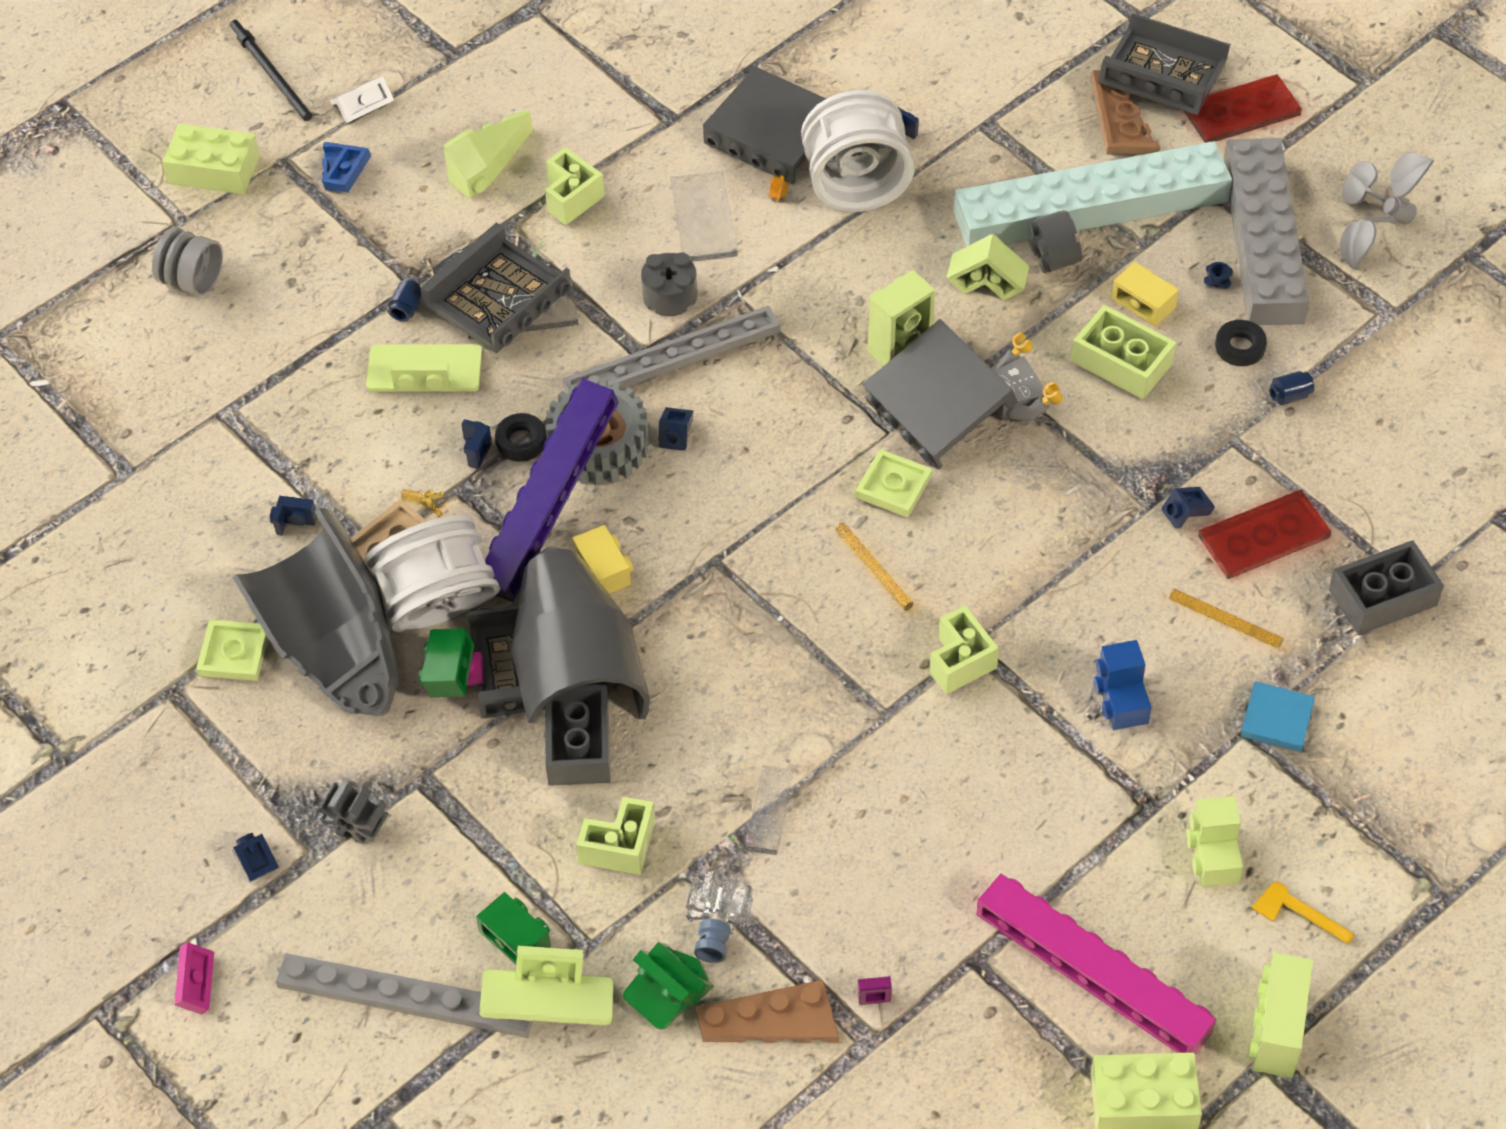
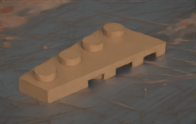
M1093 70L1091 82L1106 154L1144 155L1159 152L1161 147L1157 141L1153 140L1151 136L1152 131L1148 123L1144 124L1140 117L1141 111L1138 105L1133 104L1130 98L1131 93L1098 83L1101 70Z
M823 980L695 1007L703 1042H746L749 1039L763 1040L764 1043H777V1040H797V1043H811V1040H827V1043H839V1036Z

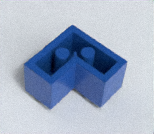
M1137 640L1101 646L1100 658L1096 659L1097 676L1093 677L1094 688L1097 694L1102 695L1103 716L1105 720L1110 719L1113 730L1149 724L1152 707L1143 683L1146 664Z

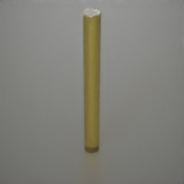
M844 522L837 525L836 532L905 611L909 610L914 602Z
M1175 588L1169 596V599L1278 649L1283 643V637Z

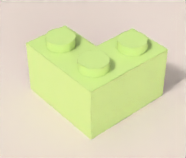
M563 148L546 161L548 184H550L545 189L547 212L563 224H569L605 197L603 174L568 148Z
M991 234L952 254L947 279L964 294L986 285L1001 299L1005 300L1024 291L1029 265L999 238Z
M966 605L940 618L939 640L944 646L931 653L929 673L947 695L997 669L999 648Z
M1235 796L1197 799L1194 812H1190L1191 828L1186 830L1188 847H1193L1195 856L1192 857L1194 875H1199L1202 887L1240 883L1243 864L1237 841L1241 821Z
M622 797L615 823L584 818L576 845L579 864L641 875L655 824L654 802Z

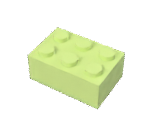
M178 124L162 163L168 184L245 194L260 154L254 133Z
M914 270L904 276L897 277L893 283L882 290L875 291L869 297L868 353L882 366H885L934 323L935 289Z
M1103 305L1073 340L1071 362L1144 400L1172 366L1176 341Z
M1273 952L1270 964L1264 963L1262 976L1258 984L1257 1008H1255L1252 1026L1254 1033L1253 1037H1251L1248 1057L1254 1058L1253 1071L1293 1078L1302 1050L1313 960Z
M1195 1053L1093 1055L1090 1074L1096 1129L1199 1128L1202 1112Z

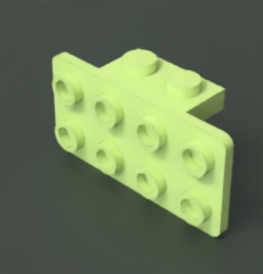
M478 344L373 345L370 348L366 381L367 390L370 392H475L479 389L482 347Z
M518 946L516 971L491 969L483 971L479 1014L482 1017L493 1019L609 1025L612 1023L613 979L610 977L581 975L583 950Z

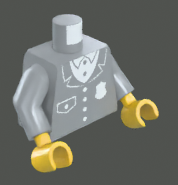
M1021 332L1017 333L1012 339L1014 349H1009L992 369L1013 389L1018 401L1010 409L1002 404L995 410L1003 421L1020 420L1030 422L1040 414L1046 413L1049 403L1057 405L1063 400V395L1059 392V386L1051 382L1043 387L1025 356H1019L1020 353H1029L1033 346L1030 340H1026L1021 345L1026 339V336Z

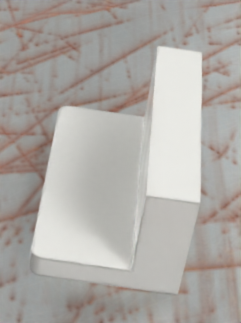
M383 76L330 100L332 105H338L345 122L348 123L394 99Z

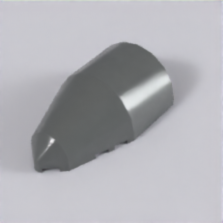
M318 508L314 512L324 526V530L311 543L294 555L258 572L236 574L233 580L280 656L290 660L299 668L298 671L303 676H308L319 686L318 689L343 711L372 715L373 717L384 716L390 710L399 684V674L380 587L334 511Z
M551 546L545 548L531 559L525 567L514 625V636L511 643L512 656L528 723H534L544 705L560 693L580 685L598 682L622 683L632 687L639 718L646 719L649 712L650 696L630 622L580 554Z

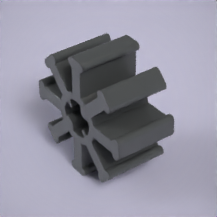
M342 780L339 786L337 783L332 784L318 812L323 813L320 818L323 824L338 825L335 831L337 835L344 838L347 832H350L356 843L364 844L366 839H369L371 842L374 841L388 816V812H384L387 805L381 799H368L372 791L362 786L358 793L352 787L350 781Z

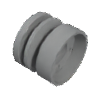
M177 227L170 228L159 239L152 259L154 279L171 287H180L183 291L191 294L204 296L210 292L220 275L223 264L222 246L218 241L210 238L195 236L192 232H185Z

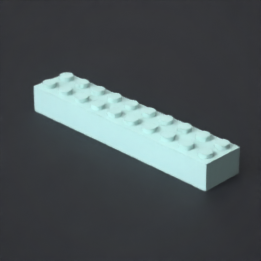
M1213 141L955 190L954 214L966 247L991 234H994L1006 245L1033 238L1028 221L1063 210L1069 212L1076 230L1079 231L1229 202L1232 178L1216 142Z

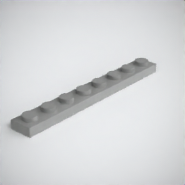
M766 306L562 378L563 386L567 394H569V386L574 384L579 386L582 378L592 380V382L599 384V379L607 380L608 386L611 387L614 382L622 384V388L779 333L781 332L780 323L770 306Z
M288 953L285 954L276 980L277 987L525 1038H528L533 1021L482 1017L479 1014L481 992Z

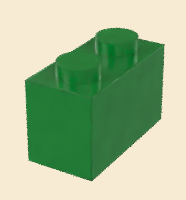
M465 628L430 629L429 640L424 645V666L419 671V682L425 688L430 698L465 696L475 645Z
M505 891L476 916L479 932L515 965L518 946L551 947L548 925L541 918L537 917L535 919L532 917L520 899L517 897L512 899Z

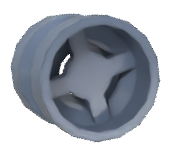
M717 919L702 920L698 930L700 940L695 944L694 955L698 959L709 963L723 962L727 953L725 942L729 940L731 932L730 925Z

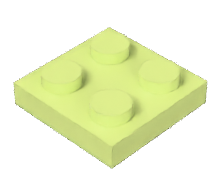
M879 449L855 490V498L908 518L930 481L933 469Z
M209 620L196 669L198 676L258 681L268 641V636L262 626L258 623Z

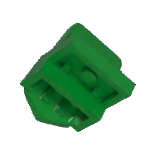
M657 942L650 952L640 950L633 958V961L640 967L637 970L638 975L624 990L623 998L657 1029L663 1030L673 1023L690 1005H696L712 990L714 985L709 982L706 971L698 958L673 950L668 944Z

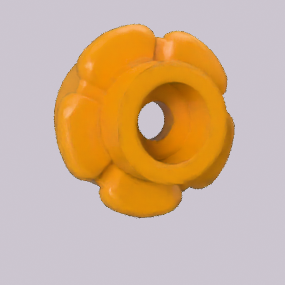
M783 175L781 177L773 176L771 179L768 197L775 198L776 202L779 201L780 197L785 198L789 182L784 181Z

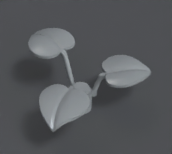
M1414 152L1402 155L1391 170L1390 178L1393 183L1390 185V189L1395 197L1386 198L1370 188L1378 177L1377 169L1373 164L1361 161L1350 169L1342 188L1344 201L1350 205H1357L1364 200L1368 192L1385 202L1383 210L1388 217H1364L1360 223L1353 221L1347 226L1341 237L1340 250L1349 266L1358 270L1361 261L1371 249L1377 234V229L1373 222L1395 224L1398 221L1402 224H1409L1413 221L1417 208L1405 196L1420 182L1433 164V159Z

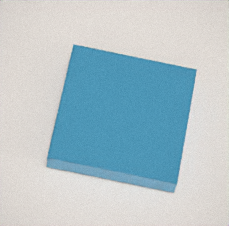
M1255 681L1240 737L1301 752L1315 696Z

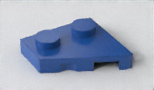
M324 142L323 150L325 156L322 159L324 169L322 172V183L324 188L348 193L371 157L369 148Z

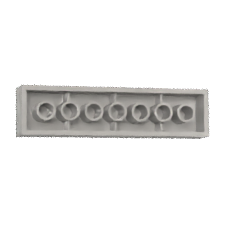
M1281 138L1227 139L1224 162L1232 178L1229 202L1247 319L1257 325L1305 324L1309 299Z

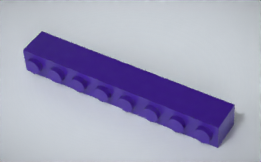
M582 378L579 386L572 390L570 403L566 410L560 413L557 419V427L552 436L546 439L541 457L533 463L527 483L519 489L516 497L517 501L512 511H508L505 515L503 527L499 535L495 536L490 543V552L485 559V563L492 567L495 575L493 579L497 580L500 590L496 596L513 603L521 588L525 567L542 549L619 404L614 390Z

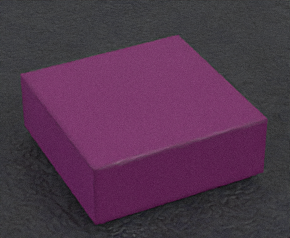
M891 977L858 979L857 995L859 1005L890 1002L892 996Z

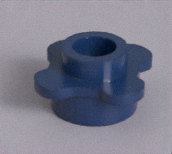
M1214 262L1206 267L1205 285L1221 287L1223 289L1231 286L1229 279L1233 275V269L1226 263Z

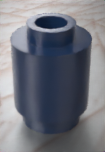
M413 280L399 282L388 304V312L395 320L406 322L414 316L422 300L421 286Z
M1301 371L1273 378L1269 386L1272 400L1276 401L1279 405L1308 398L1309 394L1314 392V382L1308 372Z

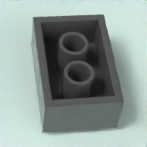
M1414 540L1335 568L1329 591L1356 633L1360 635L1438 606L1444 584Z
M607 684L580 685L560 693L545 704V753L548 786L611 783Z

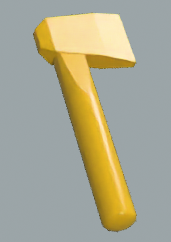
M1273 882L1251 907V909L1274 922L1282 905L1346 944H1349L1354 938L1353 932L1289 894L1288 887L1281 882Z

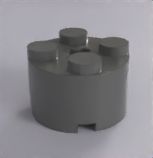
M1058 211L1028 221V226L1033 238L1029 239L1032 252L1034 254L1039 253L1041 257L1039 258V265L1043 274L1082 261L1080 242L1076 243L1074 235L1077 233V230L1068 211Z
M680 252L651 254L646 258V263L641 271L642 294L645 305L648 308L649 306L653 308L656 314L661 316H677L685 313L692 303L693 305L696 303L698 297L697 272L694 263L690 260V256Z

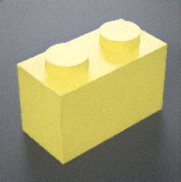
M1134 262L1114 280L1112 299L1156 327L1176 308L1179 289L1152 273L1148 268H1144Z
M605 525L572 538L574 552L580 554L609 594L631 585L630 572L633 571L632 563L627 555L623 556L621 554L618 538L614 533L610 535Z

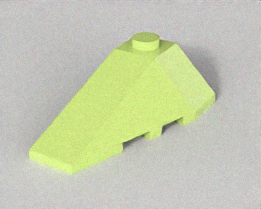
M524 110L504 117L500 123L495 125L491 123L484 124L481 130L475 132L472 129L466 130L444 144L449 183L468 199L483 192L490 186L532 133L531 112Z

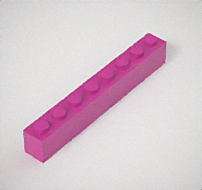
M1000 873L978 899L976 913L978 917L1176 1053H1195L1196 1055L1213 1034L1216 1018L1212 1016L1208 1009L1201 1005H1195L1186 999L1180 990L1172 986L1169 987L1158 980L1156 975L1149 969L1137 966L1130 961V958L1124 952L1114 950L1106 945L1096 933L1087 932L1078 926L1072 917L1067 914H1061L1053 909L1044 898L1034 896L1025 890L1023 885L1016 879H1009Z

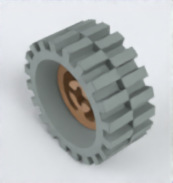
M599 379V385L614 390L619 404L580 475V482L582 484L588 485L590 479H595L596 485H604L603 479L610 478L611 483L618 482L620 474H623L626 478L632 475V466L639 469L642 465V457L646 458L649 436L646 408L643 407V401L639 396L634 398V391L628 387L625 391H622V384L614 382L611 387L608 386L607 380ZM577 384L569 386V394L564 391L558 394V402L554 400L549 406L550 412H547L546 415L547 437L552 436L556 429L557 419L560 413L566 410L570 403L571 392L576 386L578 387Z

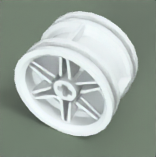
M853 90L839 93L819 103L803 122L801 130L802 143L805 155L810 162L809 170L813 190L818 199L825 205L845 212L873 210L887 205L898 198L911 183L915 171L911 149L905 139V126L902 121L901 112L889 97L868 90Z
M453 515L415 525L387 538L368 552L365 561L367 566L372 569L371 574L379 584L386 602L384 610L386 615L391 618L389 623L393 631L412 632L436 626L473 611L498 594L500 590L497 580L493 579L495 575L492 567L486 565L478 546L481 539L478 532L474 530L475 524L472 517L468 515Z

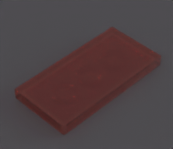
M1275 74L1210 94L1198 115L1184 111L1204 143L1217 142L1300 116L1302 108L1279 75Z
M1300 489L1200 529L1198 537L1226 578L1230 579L1331 537L1332 531Z

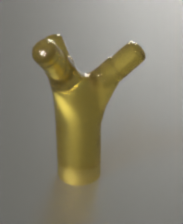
M403 489L401 494L402 500L423 504L432 509L438 517L443 514L433 502L434 499L442 498L444 496L443 492L434 493L432 489L426 492Z

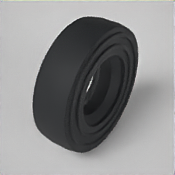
M1241 319L1232 320L1222 325L1215 340L1216 351L1220 358L1235 366H1249L1257 363L1263 357L1267 346V338L1263 329L1254 322ZM1234 337H1245L1251 341L1252 345L1248 349H1238L1231 345L1230 340Z
M516 413L507 416L498 424L495 431V443L498 451L505 458L513 461H527L537 457L543 451V446L547 439L546 429L542 421L536 416L527 413ZM525 430L531 433L532 438L527 443L515 444L510 440V436L516 431Z

